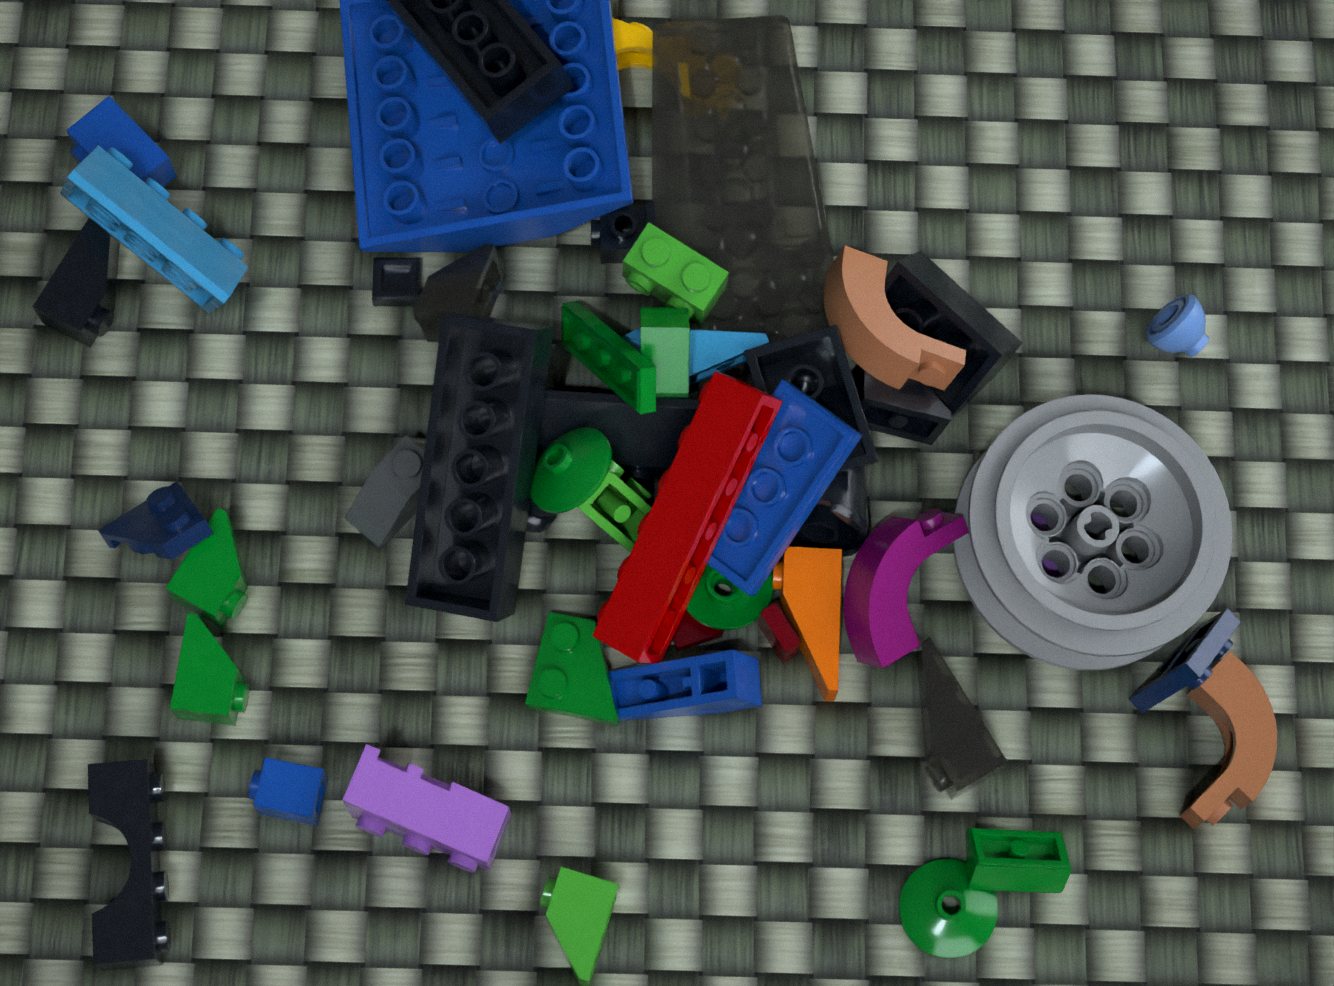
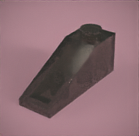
M929 637L921 642V646H919L916 652L925 757L929 763L925 769L937 791L941 793L945 790L950 799L953 800L1001 772L1008 761Z

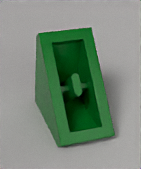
M640 307V353L656 366V397L688 398L690 347L688 308Z

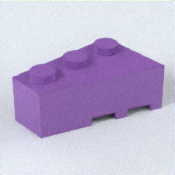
M366 744L343 797V802L352 818L357 819L355 826L364 832L378 837H383L385 831L404 837L401 844L421 854L429 855L431 848L450 855L448 863L468 872L475 873L477 866L490 870L511 817L509 806L457 783L451 782L447 784L422 774L423 768L408 763L407 767H403L379 758L378 755L381 750Z

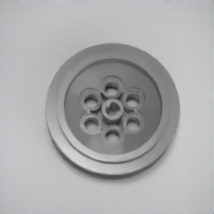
M1085 394L1055 399L1027 411L1010 423L971 468L963 482L954 510V514L963 515L969 533L953 542L955 564L967 596L977 612L1002 639L1014 648L1034 659L1066 669L1097 671L1129 665L1147 657L1169 641L1180 636L1200 619L1216 598L1225 579L1232 550V521L1228 500L1215 468L1198 444L1182 428L1155 410L1137 402L1107 395ZM1065 484L1075 486L1081 494L1082 501L1072 500L1065 492ZM1110 500L1118 501L1123 505L1126 517L1123 518L1113 513L1110 508ZM1032 513L1044 517L1048 524V531H1041L1032 524ZM1122 545L1128 546L1135 551L1138 558L1137 564L1125 559L1121 551ZM1043 559L1051 560L1057 565L1060 573L1058 578L1051 577L1044 571L1042 566ZM1088 575H1094L1102 581L1104 594L1094 592L1090 588Z

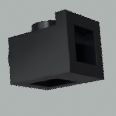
M646 202V206H625L601 216L599 220H591V247H600L601 264L623 263L624 258L647 224L651 223L656 226L655 202ZM621 229H630V230L627 231V232H619V231H617V230H621Z

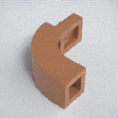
M845 245L826 272L823 297L830 327L837 325L846 353L867 373L898 390L910 378L924 385L944 391L964 367L966 350L918 333L904 324L895 315L886 298L885 278L888 261Z
M1231 651L1212 669V674L1203 684L1187 694L1212 718L1220 730L1224 743L1223 764L1217 777L1180 815L1193 829L1206 820L1212 826L1215 825L1233 806L1227 798L1240 810L1251 803L1266 784L1276 758L1277 726L1270 700L1255 675Z

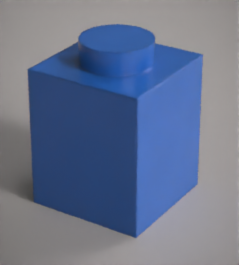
M265 757L262 771L255 770L252 775L249 799L254 800L253 806L260 815L317 826L329 778L324 769Z

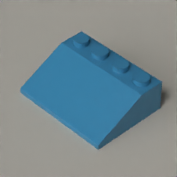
M98 145L68 175L60 195L206 312L210 313L223 305L248 269V266L241 261L245 256L244 253L227 239L222 238L217 242L204 230L208 225L196 213L188 208L180 212L169 203L167 199L171 195L159 183L149 177L143 182L130 171L133 164L118 150L110 147L106 152Z

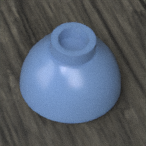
M1181 295L1170 301L1149 323L1146 331V341L1163 352H1185L1189 357L1198 354L1209 341V336L1205 333L1206 318L1201 303L1194 295Z

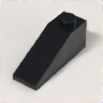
M90 218L32 307L44 325L91 348L96 338L105 335L113 322L120 242Z

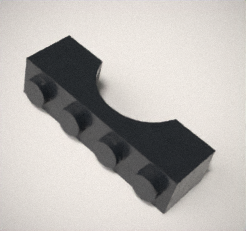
M148 759L88 764L89 814L98 822L121 831L128 843L131 855L130 873L120 894L107 906L92 913L93 965L102 971L163 965V952L170 951L171 948L170 925L168 921H162L161 901H168L169 899L168 875L166 871H160L159 852L167 850L166 825L164 821L158 822V802L165 801V780L163 773H157L156 767Z

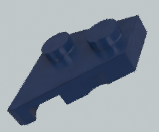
M177 481L170 486L156 489L147 497L146 501L98 530L110 548H116L123 542L127 543L135 553H155L157 557L171 560L213 534L202 514Z
M1227 608L1197 627L1181 646L1158 668L1162 675L1145 687L1137 689L1129 700L1143 713L1186 686L1190 690L1199 687L1213 672L1209 667L1211 662L1221 658L1232 647L1233 642L1229 638L1241 623L1239 619Z

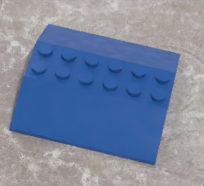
M339 0L359 248L362 252L464 253L548 238L634 203L610 0H508L560 61L574 88L502 144L496 141L400 23L386 0Z

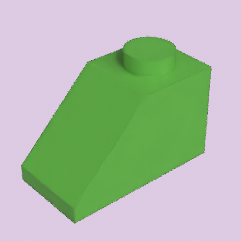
M561 867L557 879L548 877L540 906L548 908L546 912L547 923L579 984L590 986L617 898L619 884Z

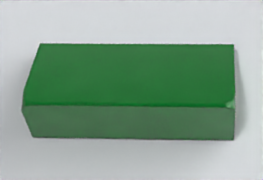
M967 828L966 864L969 889L1035 893H1061L1064 890L1072 869L1062 832Z

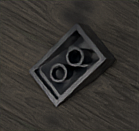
M837 325L744 351L742 365L749 385L772 395L781 380L788 381L863 435L837 474L879 461Z

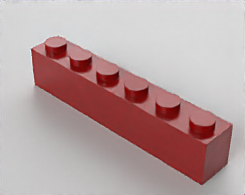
M717 371L714 372L711 380L703 386L700 392L699 406L691 424L686 426L678 441L679 450L671 467L663 473L659 480V493L650 512L640 521L637 530L638 538L630 555L623 560L618 569V581L610 598L601 606L598 612V624L592 637L636 662L649 664L662 662L783 401L737 378Z

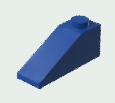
M727 650L609 672L610 686L615 707L618 710L619 721L720 714L762 707L758 658L736 650Z

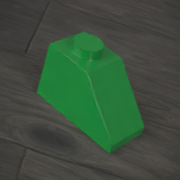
M218 507L208 522L213 534L190 549L165 588L173 601L222 628L228 618L235 619L242 611L248 595L245 593L248 587L233 524L227 512Z
M187 613L170 709L178 719L236 726L238 712L245 713L248 705L249 684L243 683L244 678L199 616Z

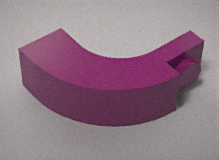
M932 509L919 514L914 519L891 516L880 524L862 544L851 565L844 593V621L857 662L883 669L921 646L908 612V588L916 569L927 557L969 533L963 515L941 512L940 509Z

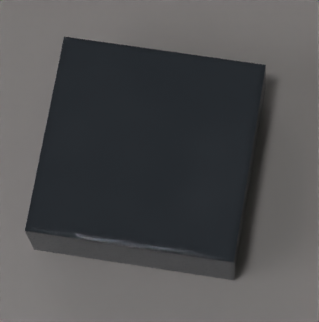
M373 258V306L420 307V258Z

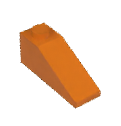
M788 546L782 555L781 561H778L772 570L773 590H780V607L801 641L799 648L824 701H834L838 693L842 549Z

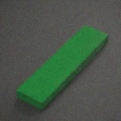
M580 302L562 303V346L640 415L656 412V366Z

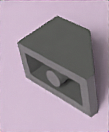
M407 435L373 468L345 516V519L380 550L417 512L425 451Z

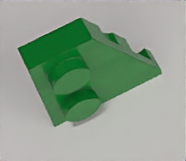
M552 612L548 613L525 701L529 709L618 726L620 718L610 686L611 679L602 651L603 644L598 639L592 637L597 626L595 620Z

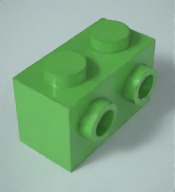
M651 223L647 224L623 260L622 276L626 278V282L633 289L646 296L652 294L666 303V307L688 308L689 320L692 319L699 325H702L725 290L729 275L728 271Z
M611 460L609 471L601 486L578 508L631 553L638 538L637 530L640 521L652 508L647 504L652 495L631 477L626 483L620 480V476L625 471Z

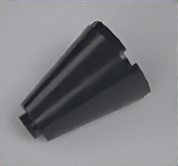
M865 466L836 474L789 546L842 549V557L852 556L859 551L869 535Z

